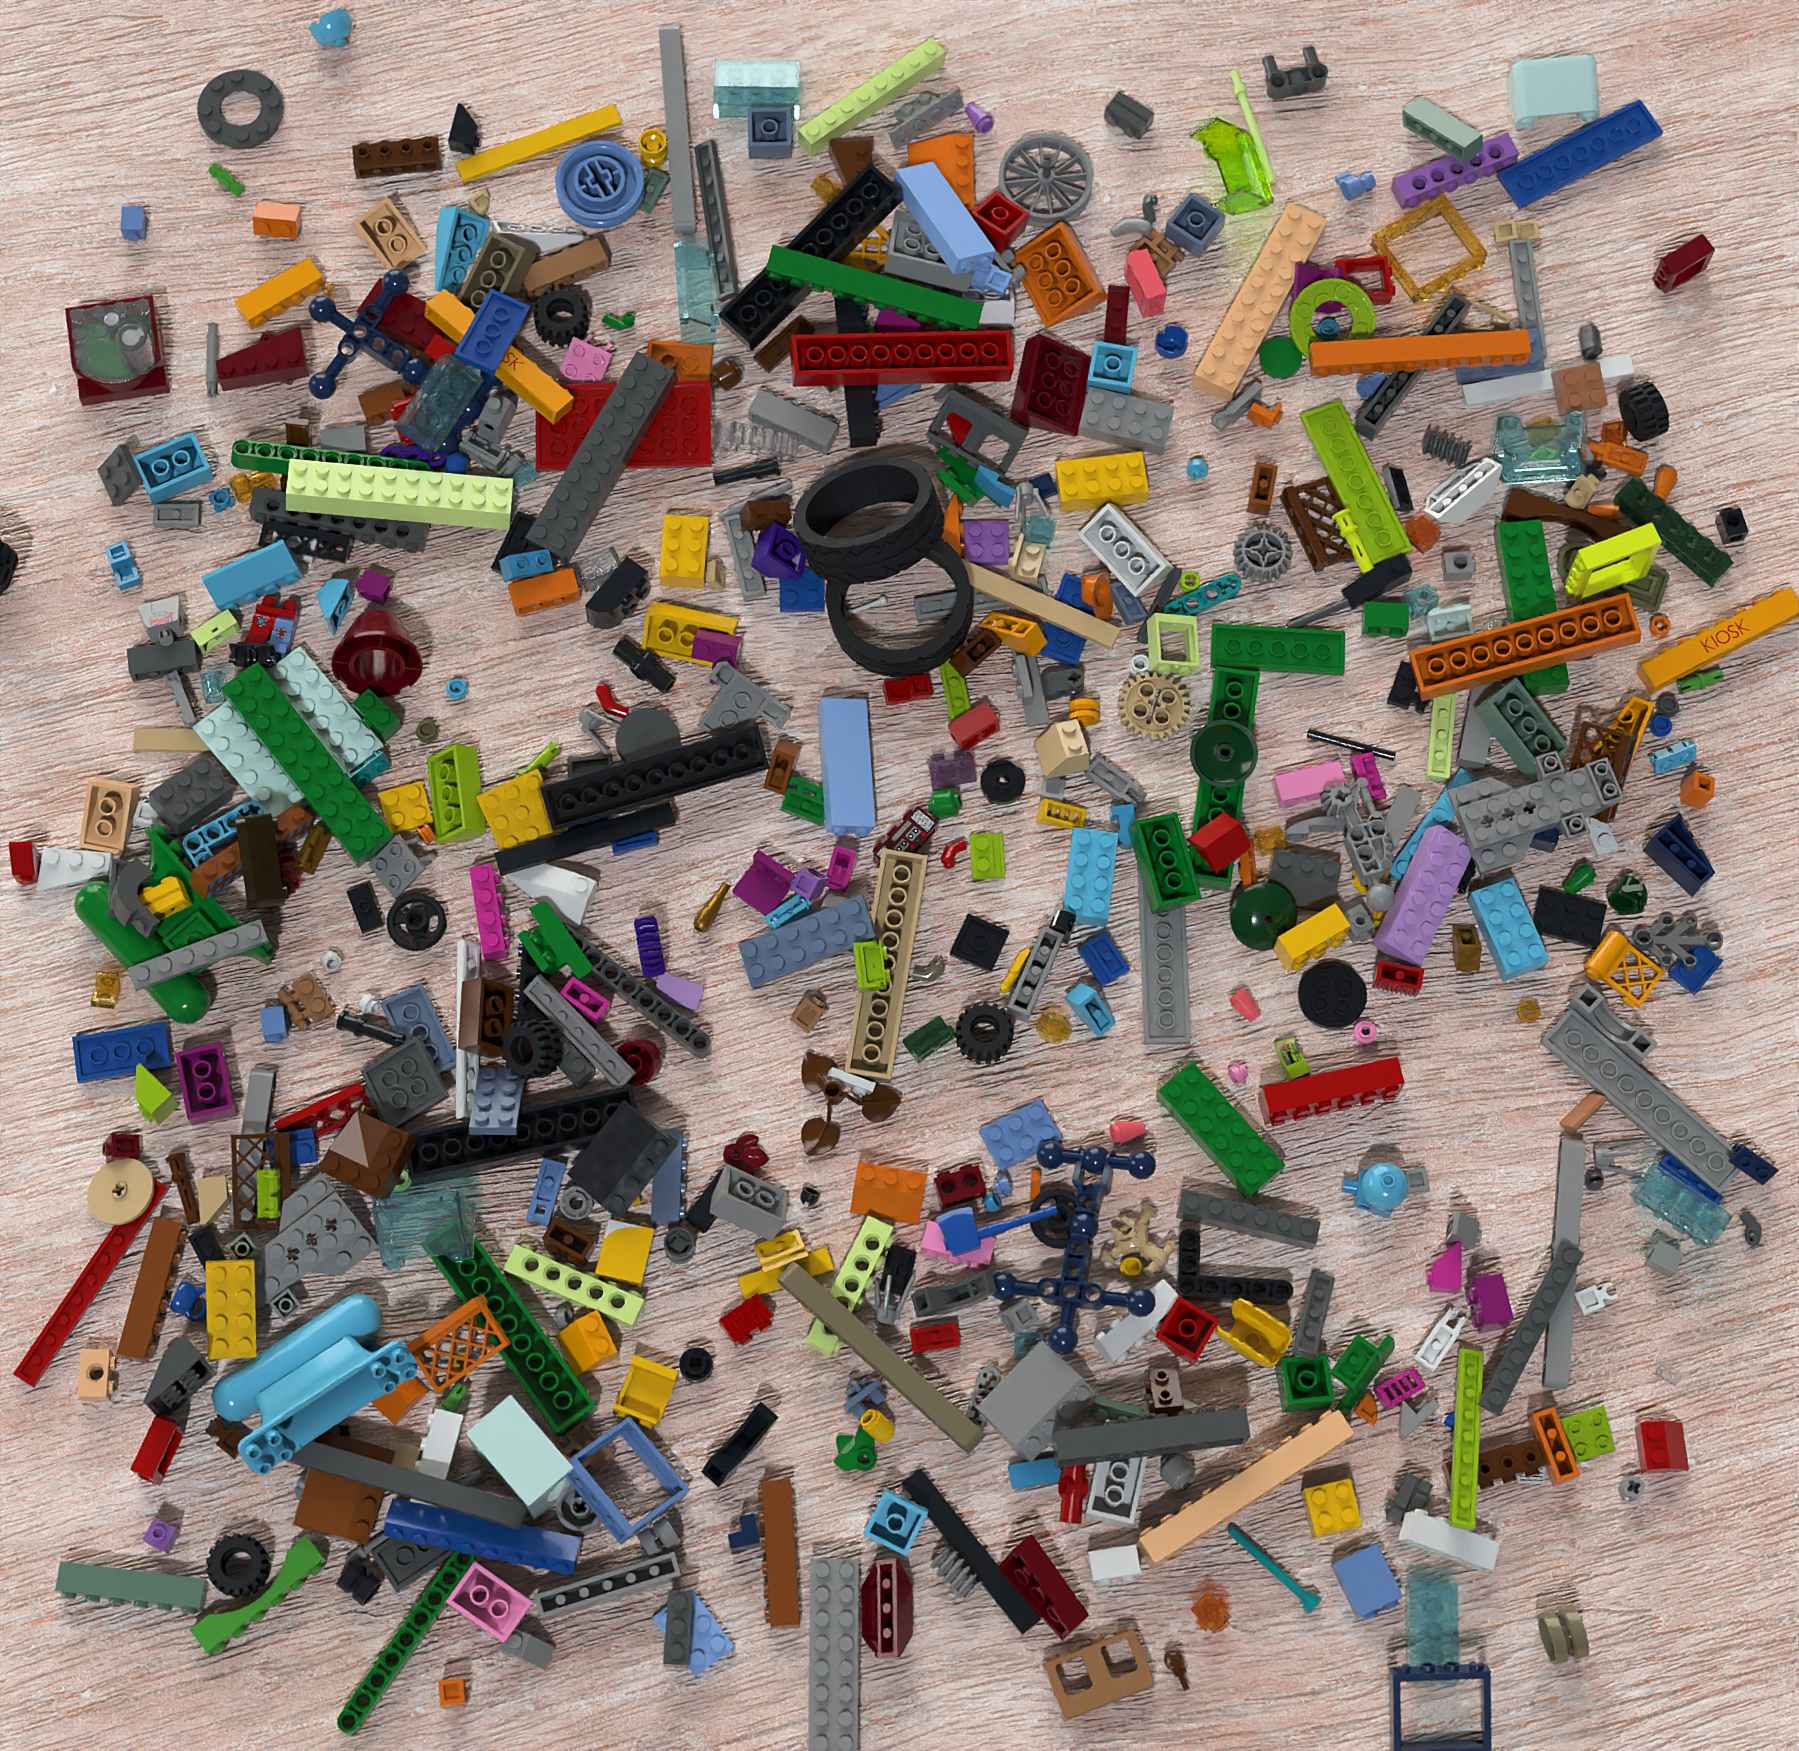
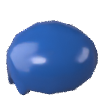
M1166 326L1163 333H1158L1156 336L1155 349L1162 357L1175 359L1181 357L1187 350L1188 333L1179 326Z

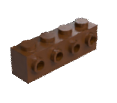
M425 136L421 139L405 138L400 141L390 142L384 140L379 143L352 145L356 179L442 170L438 137Z
M1537 1439L1479 1453L1477 1487L1480 1486V1489L1484 1490L1494 1487V1482L1501 1480L1503 1484L1516 1481V1476L1525 1474L1526 1478L1539 1475V1470L1545 1467ZM1452 1461L1443 1464L1442 1470L1451 1494Z

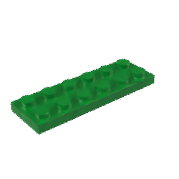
M1212 623L1210 668L1219 666L1251 671L1344 676L1345 631Z

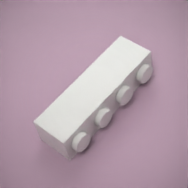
M435 1408L434 1414L429 1413L426 1427L430 1429L428 1437L423 1436L420 1451L424 1452L421 1461H416L415 1472L448 1480L464 1421L463 1415ZM414 1499L410 1500V1502L440 1508L438 1506L427 1504Z
M1421 1509L1405 1513L1398 1541L1482 1572L1494 1570L1500 1543L1492 1540L1493 1536L1489 1534H1475L1469 1530L1449 1527L1448 1519L1442 1517L1432 1518L1429 1516V1512Z

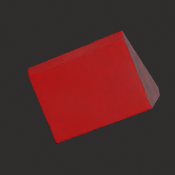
M1225 813L1220 814L1187 839L1215 874L1252 848L1240 822Z

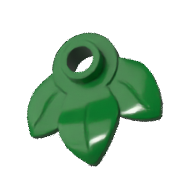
M862 1426L857 1431L856 1437L838 1435L836 1437V1444L841 1455L834 1460L835 1465L844 1471L854 1469L860 1471L871 1470L876 1464V1454L873 1451L874 1438ZM862 1456H867L869 1458V1462L863 1464L860 1462V1458Z

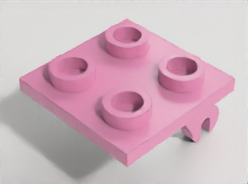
M589 334L583 340L573 337L557 377L571 384L602 383L613 356L610 350L614 347V344L608 343L606 347L599 349L591 343V340L595 337L592 334Z

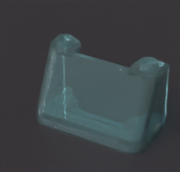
M1586 410L1568 413L1563 425L1523 427L1521 420L1515 416H1498L1492 455L1494 461L1503 467L1499 479L1506 484L1577 480L1580 475L1583 474L1585 476L1587 468Z
M444 1190L381 1199L373 1202V1218L381 1265L386 1270L399 1271L401 1267L405 1266V1260L445 1255L451 1258L453 1262H463L467 1258H474L475 1203L460 1192Z

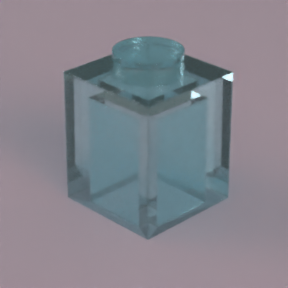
M1031 515L1029 522L1025 521L1022 533L1025 534V541L1046 544V549L1049 550L1057 522Z

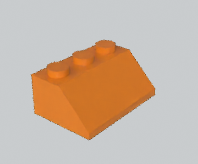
M858 1162L850 1213L919 1225L927 1174Z

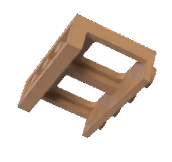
M1125 1627L1113 1632L1114 1637L1105 1640L1104 1636L1090 1641L1092 1645L1086 1648H1082V1645L1069 1649V1654L1063 1657L1055 1654L1046 1658L1047 1663L1043 1664L1042 1668L1046 1672L1061 1710L1060 1714L1063 1722L1155 1686V1681L1134 1629L1128 1631ZM1126 1639L1136 1661L1137 1670L1118 1678H1112L1101 1649ZM1081 1657L1091 1679L1092 1687L1075 1695L1067 1696L1057 1674L1056 1666Z

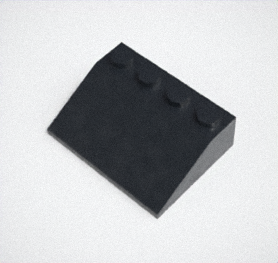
M623 1100L567 1175L602 1207L620 1220L676 1149L679 1142L627 1101Z

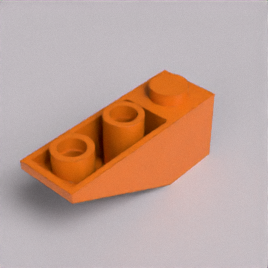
M954 494L944 513L945 526H943L944 531L941 538L948 542L961 558V556H965V544L960 543V536H964L963 522H959V515H962V502H958L957 494Z

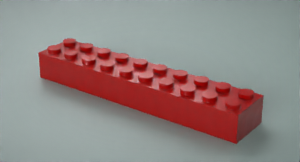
M1010 330L792 335L790 342L793 387L1010 382L1014 370Z

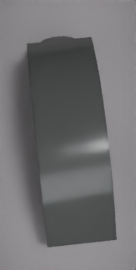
M136 858L121 871L113 889L111 901L119 922L124 927L132 924L138 932L148 939L154 935L160 921L140 902L137 893L148 886L154 873L140 859Z
M983 1270L953 1284L926 1287L912 1294L911 1298L916 1316L928 1317L976 1305L988 1300L987 1297L997 1293L991 1270Z

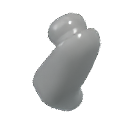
M1125 218L1113 226L1110 232L1114 238L1128 233H1141L1142 236L1147 237L1152 231V224L1144 219Z

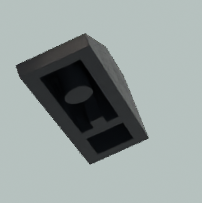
M1400 553L1342 589L1341 593L1348 600L1353 610L1363 605L1365 601L1369 602L1409 582L1413 570L1403 554Z

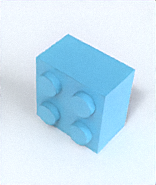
M1095 341L1086 391L1091 386L1130 396L1138 348Z
M885 1488L863 1531V1535L907 1556L928 1514V1509Z

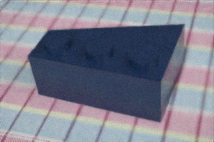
M1679 813L1648 842L1643 851L1693 897L1709 882L1715 871L1702 849L1697 847L1693 840L1694 835L1691 830H1687L1682 821L1683 817Z

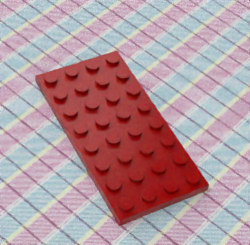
M711 380L676 382L625 469L712 467ZM617 383L559 384V386L567 389L574 397L572 409L554 425L536 410V472L565 471Z

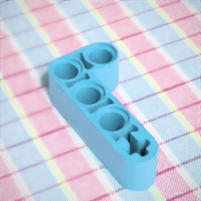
M249 801L188 834L183 840V853L186 855L192 868L195 869L201 862H206L212 858L213 854L211 851L237 838L236 828H230L227 825L229 822L234 821V818L253 816V814L249 815L251 811L254 814L257 813V815L264 814V808L261 803ZM211 832H216L219 834V837L211 839L207 835ZM191 843H196L199 845V848L191 850L187 846Z

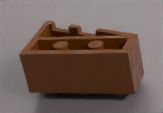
M871 140L829 142V156L842 182L843 189L869 163L873 165Z

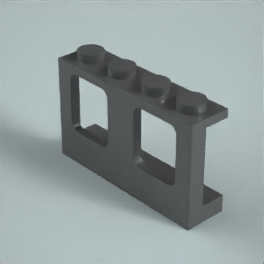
M952 389L933 425L927 432L926 437L929 439V444L938 449L940 446L948 449L947 454L955 459L962 457L967 460L966 465L978 470L979 466L982 465L1000 474L998 479L1003 480L1029 432ZM952 412L972 423V427L960 448L937 437L945 420ZM989 434L998 437L1010 445V449L998 470L975 458Z

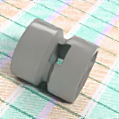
M665 1516L654 1522L652 1529L647 1527L636 1534L650 1559L663 1555L665 1548L671 1550L681 1543Z

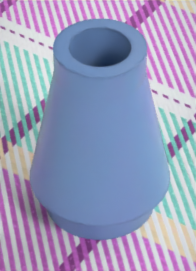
M1379 372L1361 379L1356 385L1359 396L1363 399L1373 398L1387 381V374Z

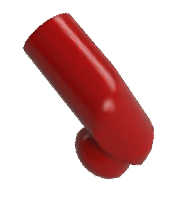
M963 839L944 848L940 858L944 868H953L956 864L954 861L955 855L967 849Z

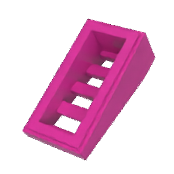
M1412 1367L1376 1387L1373 1392L1385 1411L1423 1390L1426 1386L1415 1368ZM1407 1376H1412V1378L1417 1384V1387L1414 1388L1412 1386ZM1403 1379L1410 1391H1405L1400 1380ZM1396 1384L1402 1394L1401 1396L1397 1395L1392 1385ZM1387 1388L1394 1398L1392 1401L1385 1392Z

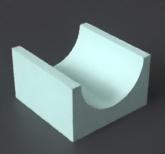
M511 1395L466 1432L477 1454L518 1502L527 1506L526 1511L535 1521L553 1507L561 1491L571 1485L566 1476L574 1470L573 1466Z

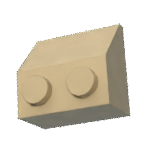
M1077 719L1054 724L1034 742L1046 779L1090 769L1089 751Z

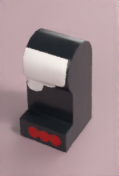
M1058 910L1055 917L1053 916L1049 928L1064 934V944L1068 945L1075 926L1076 916L1065 910Z

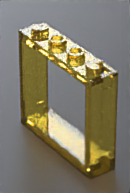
M1444 194L1374 234L1370 244L1378 256H1387L1388 264L1392 265V275L1414 304L1420 300L1426 301L1437 290H1445L1451 282L1462 280L1473 269L1475 271L1479 270L1485 265L1488 252ZM1440 214L1471 254L1472 258L1418 289L1386 245Z

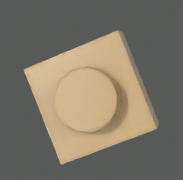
M716 561L707 562L705 579L715 590H723L725 587V568Z

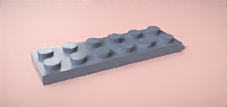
M860 894L741 943L738 947L750 985L756 988L853 948V943L869 942L877 939L878 936L865 896Z

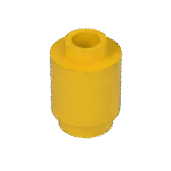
M869 1409L862 1415L860 1420L862 1428L877 1442L884 1443L894 1436L895 1425L878 1410Z

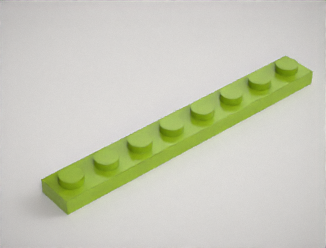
M1460 1348L1457 1365L1449 1527L1473 1531L1476 1520L1481 1407L1477 1404L1482 1396L1484 1352Z

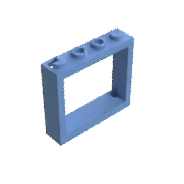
M630 1416L567 1460L574 1470L566 1476V1479L620 1545L680 1502L690 1491L683 1482L684 1479L678 1476L670 1462L663 1458L655 1444L641 1431V1427L637 1426ZM620 1436L626 1440L672 1496L633 1526L582 1466L583 1462Z

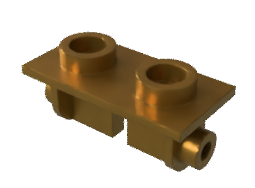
M316 826V828L311 827L292 867L314 875L332 835L324 832L325 829L320 826Z

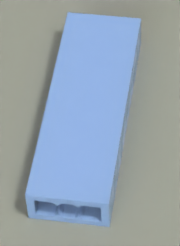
M934 162L896 170L893 183L901 190L904 199L903 203L953 275L991 266L996 250Z
M822 698L817 705L826 833H833L835 836H844L846 834H855L858 837L867 836L876 827L866 699Z

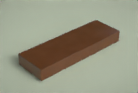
M801 315L798 316L753 356L754 361L769 374L790 355L791 336L813 335L815 328Z

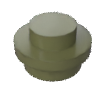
M424 721L416 728V736L423 743H431L438 737V727L431 721Z

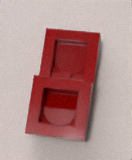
M929 674L907 676L905 680L884 681L882 684L886 706L917 701L933 696Z

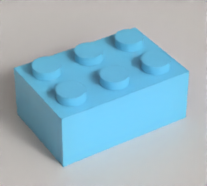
M194 432L132 457L153 505L214 479L211 468Z

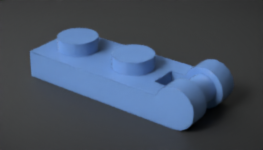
M543 1158L527 1212L526 1222L534 1223L535 1221L542 1223V1226H550L566 1170L565 1163ZM538 1206L546 1208L544 1214L536 1212Z

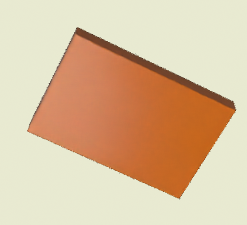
M648 340L647 356L675 370L678 378L677 381L710 380L713 345Z

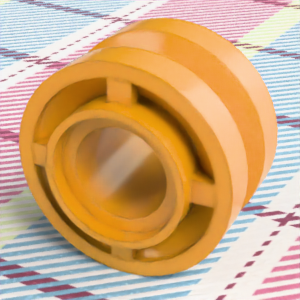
M1083 698L1069 703V711L1071 712L1069 720L1077 719L1082 727L1100 723V714L1098 713L1100 711L1099 701Z

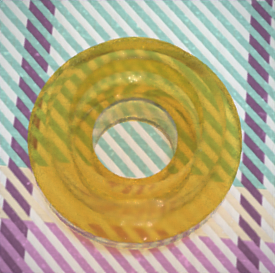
M1530 1000L1523 1001L1517 1009L1519 1019L1525 1023L1537 1021L1541 1014L1538 1004ZM1526 1009L1532 1011L1531 1016L1525 1014Z

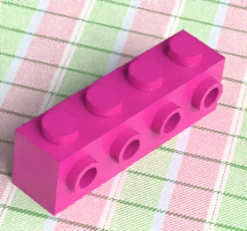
M492 864L470 867L469 871L484 960L487 962L508 958L506 949H510L509 936H504L503 928L507 927L505 913H500L499 907L503 906L502 893H497L496 885L500 884L498 871H493Z

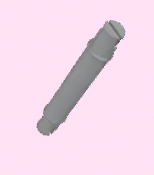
M213 322L212 324L208 323V335L206 336L205 383L207 385V396L211 398L212 396L216 397V385L218 384L216 360H218L219 337L217 335V323Z
M789 480L778 486L775 485L731 507L729 506V509L717 513L722 522L723 517L739 514V511H741L747 501H770L781 496L782 493L793 489Z

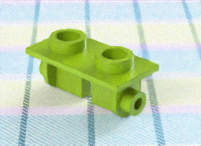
M280 1169L257 1170L258 1218H278L281 1216Z

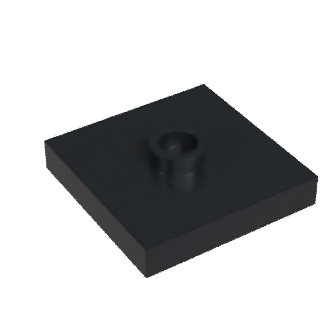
M968 913L949 956L992 973L1010 931Z

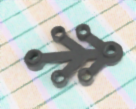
M1666 914L1651 929L1638 930L1632 937V944L1639 951H1649L1660 961V967L1664 970H1669L1673 967L1674 959L1671 955L1665 954L1658 946H1666L1683 961V967L1686 970H1694L1697 967V958L1687 953L1681 946H1704L1711 951H1716L1723 945V935L1719 931L1711 930L1706 933L1705 937L1681 936L1687 930L1692 931L1697 928V918L1694 915H1687L1684 921L1666 936H1657L1663 930H1671L1674 927L1673 916ZM1666 920H1668V921H1670L1671 923H1670V924H1665V923H1663V922L1666 921ZM1688 921H1693L1694 924L1689 925V924H1687V922H1688ZM1641 940H1647L1648 942L1642 943V942H1640V941H1641ZM1716 941L1717 944H1711L1710 942ZM1664 960H1669L1670 963H1669V964H1665V963H1663V961H1664ZM1689 960H1691V961H1693L1694 963H1693V964H1687L1686 962L1689 961Z

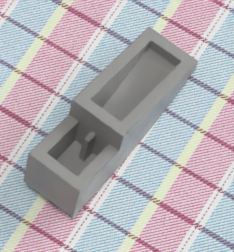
M1402 784L1384 819L1389 826L1388 833L1393 844V851H1395L1423 795Z

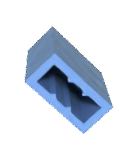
M1377 1543L1331 1566L1356 1619L1363 1617L1366 1621L1378 1615L1377 1610L1383 1607L1387 1611L1399 1605L1398 1600L1403 1595Z

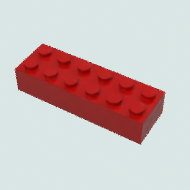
M1393 1057L1262 1087L1258 1102L1264 1124L1279 1126L1284 1124L1285 1120L1294 1119V1121H1301L1312 1114L1323 1116L1329 1114L1330 1110L1334 1109L1346 1111L1356 1104L1368 1106L1378 1099H1383V1101L1393 1100L1397 1098L1396 1095H1399L1405 1081L1398 1057Z

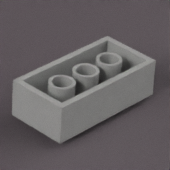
M1089 386L1079 424L1078 436L1163 456L1175 407Z

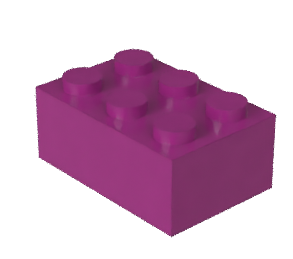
M221 1042L176 1052V1063L187 1119L193 1126L238 1115L226 1053Z

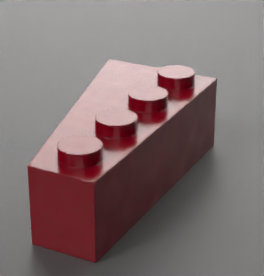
M300 326L216 360L218 380L222 391L310 377L304 337Z
M1032 1533L1018 1544L998 1566L999 1571L1062 1641L1088 1618L1089 1614L1085 1607L1078 1600Z

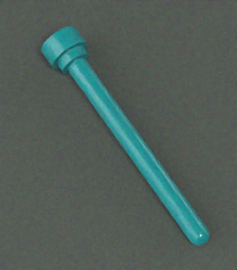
M1230 1526L1228 1528V1534L1301 1600L1302 1608L1310 1614L1322 1599L1315 1593L1312 1594L1310 1591L1307 1593L1236 1527Z

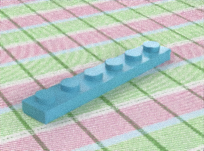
M1460 768L1394 861L1391 870H1389V877L1401 883L1426 828L1437 825L1447 828L1456 816L1447 796V791L1478 781V778Z

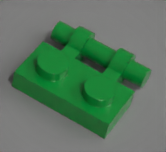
M791 775L788 784L796 786V790L786 789L780 811L822 826L825 821L824 801H822L823 785H816L808 782L804 777L800 776V778ZM806 790L814 793L815 797L806 795L803 791Z

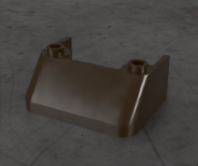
M268 813L234 818L247 910L285 904L284 900L289 898L287 885L282 886L274 832L279 831L277 817L272 818V814Z

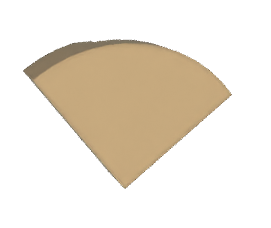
M486 189L468 199V204L480 217L485 216L490 205Z

